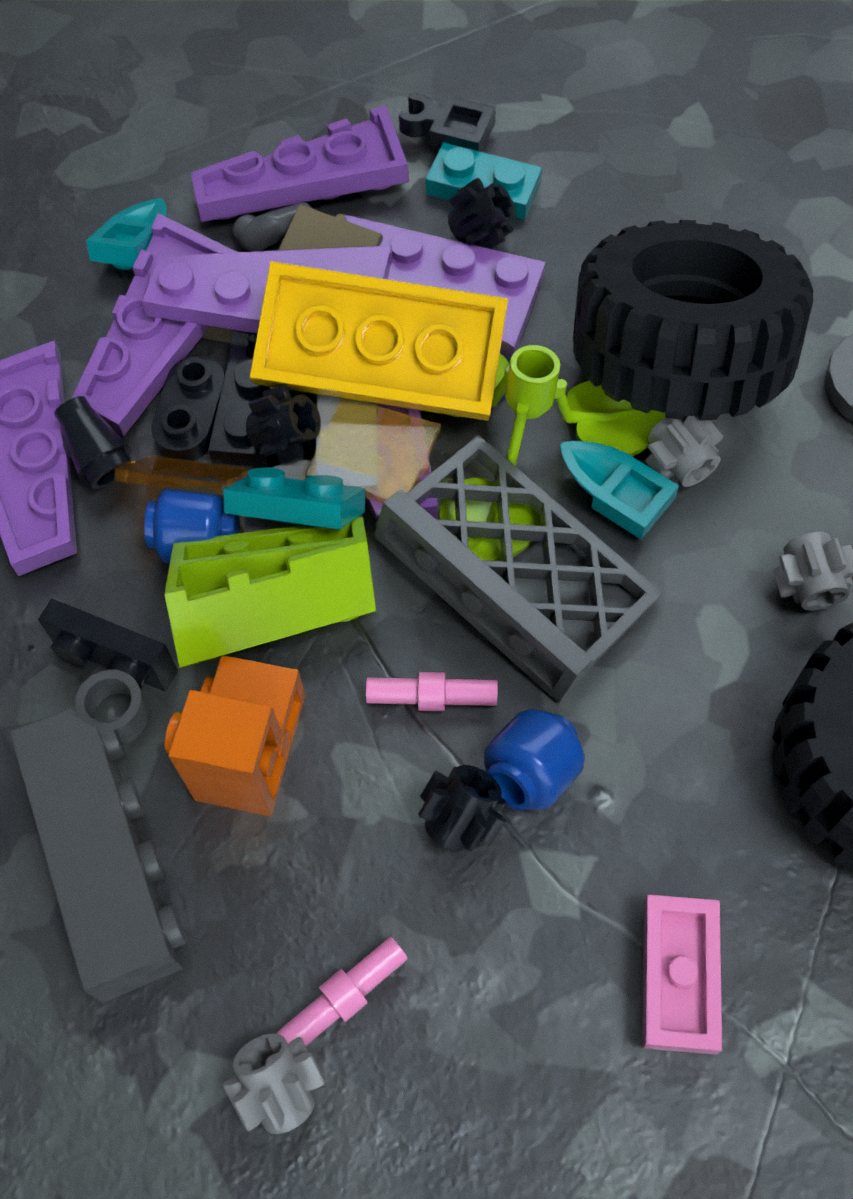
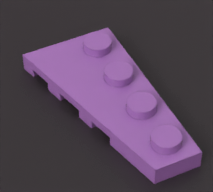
M392 245L158 256L142 303L147 316L258 333L270 261L387 279L392 263Z
M55 340L0 360V536L10 564L18 576L77 553L69 448L61 425L54 415L55 410L65 402L61 353Z

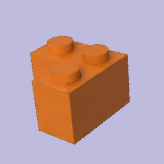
M223 655L220 658L215 677L207 676L201 691L189 690L183 711H176L168 723L165 735V751L169 753L168 757L195 801L272 817L306 696L299 670Z

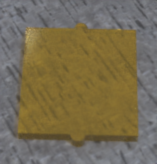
M342 398L327 430H321L318 434L321 442L305 473V477L316 475V461L377 478V486H361V488H365V499L383 503L400 488L407 493L418 484L421 475L429 473L430 464L428 459L441 432V424L358 400Z

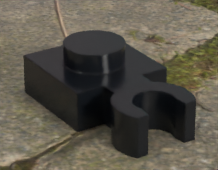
M410 93L408 97L409 113L400 112L399 131L409 137L430 135V147L440 149L444 142L482 152L495 125L496 107L448 95L443 105L434 104L432 99L424 94Z

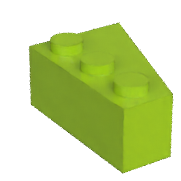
M357 517L341 530L311 525H297L216 536L215 538L203 541L173 543L164 596L179 668L333 623L350 621L361 615L375 612L373 582L363 517Z

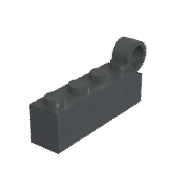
M112 669L97 672L81 684L74 700L75 711L73 708H69L9 731L83 991L101 1003L182 970L183 966L177 947L187 944L186 934L176 907L173 903L163 906L156 886L157 881L166 878L158 850L152 839L142 842L135 821L145 816V809L140 794L131 777L122 780L116 762L117 759L126 756L123 744L134 740L145 729L150 715L149 704L138 683L131 675ZM114 694L131 696L130 706L120 718L110 722H100L94 719L98 705L105 698Z

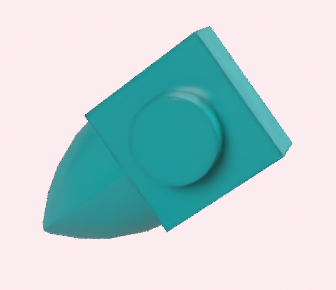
M156 198L128 207L111 217L86 240L90 261L113 264L115 268L121 270L133 269L140 251L147 250L153 237L151 227L157 214L167 216V207L164 200Z
M563 441L559 446L568 471L578 484L593 497L591 508L641 540L676 498L679 485L625 452L611 446L587 441Z

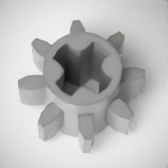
M684 415L682 420L664 418L654 426L648 435L650 443L648 448L653 454L645 462L650 468L677 484L680 481L684 487L693 486L708 477L719 465L721 458L717 454L719 450L715 445L724 437L711 420H699L698 416Z
M811 532L792 539L784 546L783 551L785 555L778 557L781 566L773 569L782 598L793 595L795 603H801L803 609L811 611L833 607L848 598L850 595L848 587L853 586L851 580L853 576V549L851 545L841 547L838 538L831 539V536L826 532Z
M270 1033L251 1040L238 1051L233 1060V1068L237 1076L225 1081L223 1087L246 1131H251L261 1123L267 1132L281 1134L297 1128L310 1116L315 1104L311 1090L324 1085L325 1080L313 1054L308 1052L301 1037L295 1038L288 1044L282 1035Z

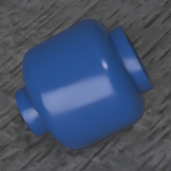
M167 486L160 492L157 500H150L148 502L145 512L144 532L147 548L156 549L159 559L170 565L173 543L203 541L215 538L216 536L238 534L240 528L239 515L224 513V494L217 487Z
M537 709L519 712L489 743L484 751V767L486 772L498 782L502 792L500 798L505 799V805L517 810H545L550 808L582 773L585 761L584 751L574 726L566 718L558 714H551Z

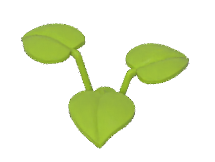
M540 345L523 346L513 353L510 364L500 353L491 407H495L506 393V401L516 414L506 459L515 466L526 420L542 416L552 407L554 399H556L563 420L566 423H577L575 433L578 441L595 442L611 446L632 457L648 448L650 445L648 441L650 431L658 422L665 418V413L650 410L649 413L632 409L631 403L624 399L617 402L605 395L601 388L602 385L595 387L590 381L582 382L572 387L568 392V396H566L567 382L564 379H558L560 360L552 350ZM485 478L464 479V484L495 486L494 482ZM442 498L439 519L456 520L454 499ZM465 500L467 521L498 523L497 502ZM508 503L510 524L540 526L539 513L528 504ZM468 537L469 549L481 560L501 561L500 539ZM511 540L513 557L523 552L533 541Z

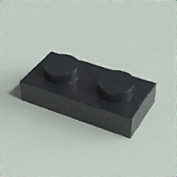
M50 599L38 618V621L53 642L51 649L57 655L73 664L85 666L89 660L106 667L107 670L112 669L128 673L136 680L141 689L144 684H147L164 692L167 691L178 671L164 643L55 599Z

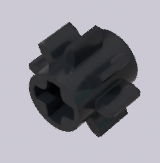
M475 178L459 189L458 194L449 199L454 209L448 214V224L457 241L467 243L469 246L479 242L480 247L493 249L505 241V236L513 232L509 222L515 218V206L510 195L501 185L492 183L484 188L481 180Z
M283 384L263 391L262 398L249 402L248 406L252 412L246 420V433L250 443L260 452L262 457L276 453L281 465L304 458V450L316 447L315 438L318 436L321 428L320 414L313 401L304 393L291 397L287 385Z
M461 765L454 767L448 777L435 771L420 795L425 803L418 815L420 818L425 819L426 832L434 842L450 851L462 852L467 850L472 852L479 840L491 846L507 821L500 814L506 801L500 798L502 792L498 782L486 771L475 766Z

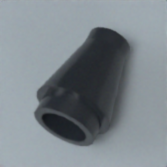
M78 396L69 399L55 410L54 415L61 425L79 479L88 480L93 489H99L117 482L132 470L134 463L129 456L132 451L131 447L91 407L86 397Z

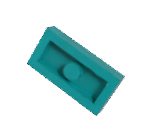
M443 142L425 179L426 194L449 200L458 194L459 189L475 178H479L484 188L492 183L501 185L508 192L514 203L515 218L525 220L541 184L542 167Z
M255 468L249 470L245 478L223 489L225 514L341 530L365 512V488L343 485L342 478L332 475H314L305 478V480L285 478V471L281 469Z

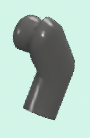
M300 202L261 214L257 217L250 214L243 215L234 223L233 236L239 241L242 249L249 252L263 251L284 239L299 204L311 207L306 202Z

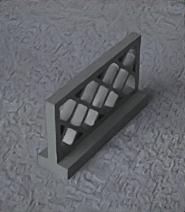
M480 435L476 436L407 493L400 488L385 500L374 533V537L558 703L575 688L581 677L663 594ZM476 459L494 474L495 486L464 484L463 469ZM453 478V483H447ZM428 498L454 499L456 520L435 519L420 504ZM465 500L497 502L498 523L467 521ZM508 503L528 504L539 513L540 526L510 524ZM468 537L500 539L501 561L481 560L469 549ZM511 540L542 542L544 564L513 562ZM555 543L575 544L585 553L586 566L557 565ZM515 578L545 579L548 603L528 602L516 591ZM558 580L588 582L591 606L561 604ZM602 583L621 584L638 601L630 608L604 606ZM563 619L593 621L595 643L586 652L564 634ZM606 622H615V623L607 630V623H606Z

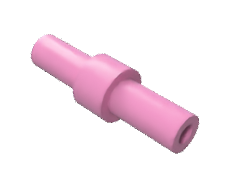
M419 672V678L367 677L366 703L418 704V711L445 712V705L497 706L498 680L446 679L445 672Z
M391 936L388 937L347 973L339 969L318 987L322 994L276 1033L282 1035L288 1044L295 1038L301 1037L305 1046H307L337 1019L341 1017L344 1022H347L368 1004L364 996L402 965L408 957Z

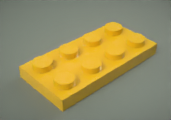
M270 261L250 379L253 384L277 387L286 384L289 390L489 421L508 298Z

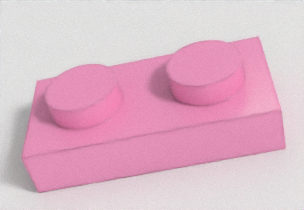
M659 895L646 896L644 900L642 1048L717 1055L722 1051L720 900Z

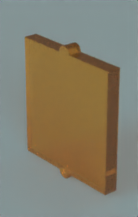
M149 455L136 461H127L126 465L116 468L115 481L223 495V489L245 478L249 468Z

